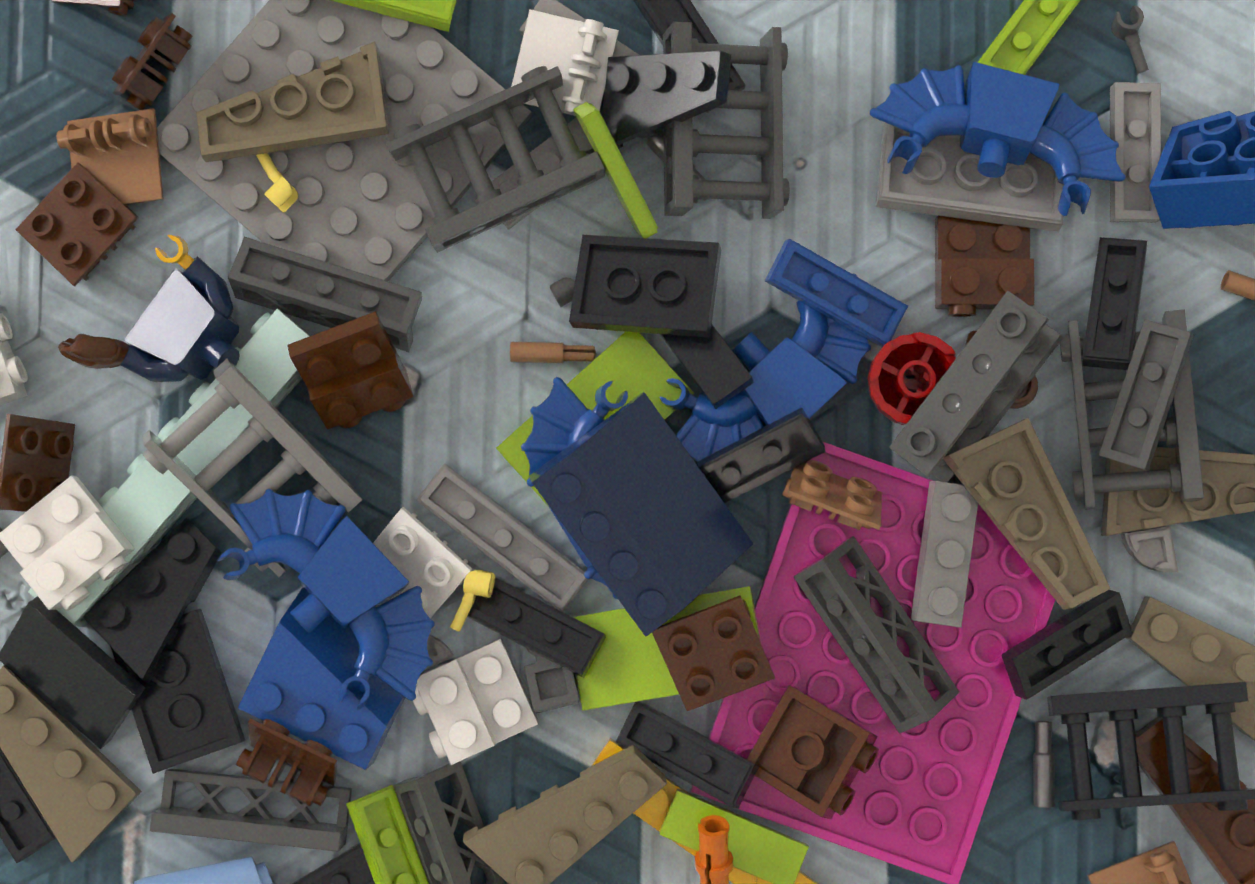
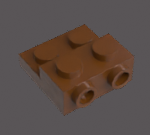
M937 216L935 218V309H948V316L951 317L976 316V309H994L1007 291H1010L1031 307L1034 305V259H1030V228L946 216Z
M376 311L287 345L290 359L306 384L310 401L327 430L336 426L342 428L354 427L362 420L363 416L381 409L386 412L396 411L404 405L407 399L414 397L407 371Z
M789 685L747 759L759 765L755 774L756 777L820 817L832 819L835 812L843 815L852 803L856 791L850 788V785L858 771L866 773L874 764L879 748L873 744L878 736Z

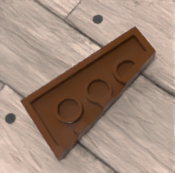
M1156 717L1135 733L1139 766L1159 794H1172L1163 718ZM1184 733L1191 792L1220 790L1217 762ZM1240 781V788L1248 789L1246 785L1242 781ZM1255 799L1247 800L1248 809L1218 811L1217 802L1168 805L1225 884H1255Z

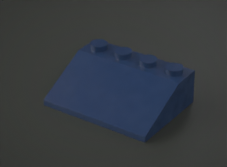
M645 392L638 395L529 475L531 482L645 637L689 605L753 545V542Z

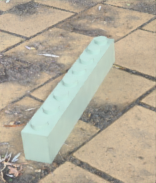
M278 308L272 315L269 312L262 315L250 330L253 337L242 349L236 347L240 357L235 366L275 408L278 407L302 379L290 359L287 345L311 336ZM215 379L211 384L205 382L197 388L189 399V403L192 406L180 419L178 417L171 419L161 429L158 438L163 442L216 393L214 388L220 382ZM241 404L235 409L230 406L187 445L177 457L195 475H198L250 427L248 421L253 416ZM143 453L128 467L127 473L130 476L120 488H111L98 501L135 550L124 558L128 564L119 573L106 581L100 577L87 588L90 595L79 605L69 611H66L64 607L56 609L77 628L84 627L88 623L83 616L148 555L197 499L169 470L164 474L158 472L146 460ZM30 588L28 593L34 598L37 597V594Z

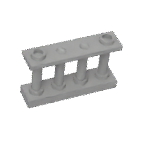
M227 358L213 370L216 379L220 383L214 388L216 393L163 442L150 430L142 436L143 445L147 448L143 453L146 460L161 474L169 470L248 547L245 552L253 549L252 543L231 513L229 507L211 488L263 440L269 442L274 437L286 449L281 454L283 460L241 497L236 504L251 503L262 497L267 489H272L275 493L295 473L301 475L305 470L318 482L313 487L315 490L313 495L320 501L331 505H336L337 503L344 505L348 513L362 501L356 489ZM241 404L253 416L248 421L250 427L198 475H195L177 455L230 406L235 409ZM273 562L263 566H259L258 563L254 564L262 572L269 567L278 577L286 571L283 563Z

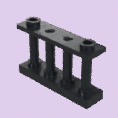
M1246 682L1047 697L1049 716H1061V724H1066L1075 798V800L1058 801L1059 810L1071 811L1072 820L1099 819L1101 818L1100 809L1217 802L1218 811L1248 809L1247 800L1255 799V789L1240 788L1231 713L1236 712L1235 703L1248 701ZM1205 705L1206 714H1211L1220 790L1191 792L1182 716H1187V706ZM1157 709V718H1163L1172 794L1142 795L1134 719H1138L1137 710ZM1108 712L1109 721H1114L1123 797L1094 798L1086 723L1090 722L1089 713Z

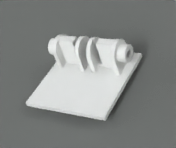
M529 9L512 86L521 83V77L535 68L546 66L550 70L558 66L562 74L563 86L552 90L562 113L576 116L573 109L585 102L591 103L600 112L605 92L608 57H613L619 30L603 27V23L595 20L586 19L585 22ZM535 98L523 103L539 107Z
M402 507L373 544L409 581L408 586L396 596L415 586H420L422 588V607L431 619L455 589L464 582L466 575L472 571V568L468 565L469 561L467 559L462 560L447 546V541L444 540L442 542L437 537V532H431L416 519L417 514H411Z

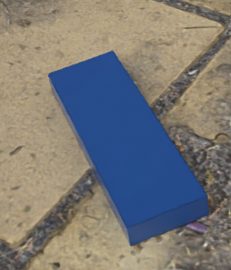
M792 239L785 240L765 279V282L881 347L891 341L908 308V305Z

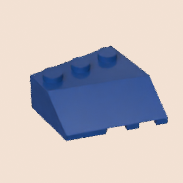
M1226 111L1172 127L1149 185L1163 229L1255 224V111L1240 116Z
M302 587L278 623L238 709L263 721L264 719H269L277 722L288 729L290 734L304 741H316L329 748L333 755L366 770L374 763L405 697L376 675H370L368 679L370 695L364 707L357 710L363 696L360 690L356 688L346 690L342 703H340L339 693L346 679L355 676L357 671L354 665L359 655V643L350 626L343 629L330 615L313 631L308 633L290 614L310 594Z

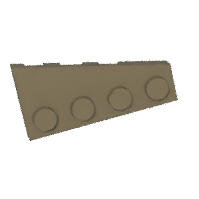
M375 41L360 47L361 52L341 60L337 56L320 63L321 68L298 77L291 74L276 80L278 85L258 93L251 90L196 112L200 152L204 161L213 162L389 134L379 54Z
M1029 418L943 458L1063 610L1072 609L1111 589Z
M1157 447L1149 470L1168 469L1169 464H1176L1175 448ZM1199 450L1204 498L1200 501L1180 502V492H1171L1170 488L1104 493L1101 536L1255 511V455ZM1106 458L1105 474L1147 471Z
M1145 596L1131 625L1133 633L1126 638L1186 686L1246 682L1248 701L1235 703L1236 712L1231 713L1232 725L1255 741V646L1152 597Z
M2 666L0 669V748L68 858L73 863L86 852L142 791L68 720L10 669Z
M632 745L580 772V777L560 788L558 785H555L541 792L539 799L520 809H517L515 806L499 814L497 821L481 829L479 826L468 830L463 835V843L508 884H550L667 784L666 777L639 749Z

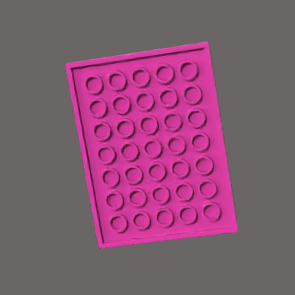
M823 442L825 452L810 460L827 465L832 469V473L849 480L851 477H859L875 485L876 490L882 492L881 527L879 530L872 527L870 530L864 527L856 530L837 522L839 514H836L834 520L828 519L830 511L823 509L820 515L815 514L816 505H813L812 510L808 511L790 504L755 603L761 645L775 679L722 698L709 738L747 759L789 685L833 711L842 714L877 735L878 737L873 745L879 748L878 756L869 771L863 773L859 770L851 783L850 788L856 792L852 803L843 815L835 812L832 819L822 818L754 776L738 809L947 884H959L1022 699L1015 696L1001 655L1047 626L1055 599L978 504L961 628L911 620L960 693L931 720L899 734L794 579V576L807 566L825 557L845 540L854 536L911 619L929 481L933 480ZM845 554L838 560L849 576L856 578V568ZM870 596V607L876 616L883 618V608L876 598ZM897 636L898 648L904 656L909 657V646L903 637ZM924 675V686L932 698L935 699L940 692L930 677ZM692 785L690 789L692 793L725 804Z

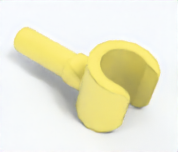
M268 153L256 155L268 178L274 183L264 195L282 212L287 211L298 199V192L277 170Z
M474 570L466 575L463 584L464 595L450 628L458 632L461 631L475 602L476 595L486 598L491 597L496 579L494 573Z

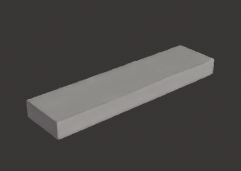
M443 464L416 499V501L561 612L566 609L588 580L584 577V570L446 464Z

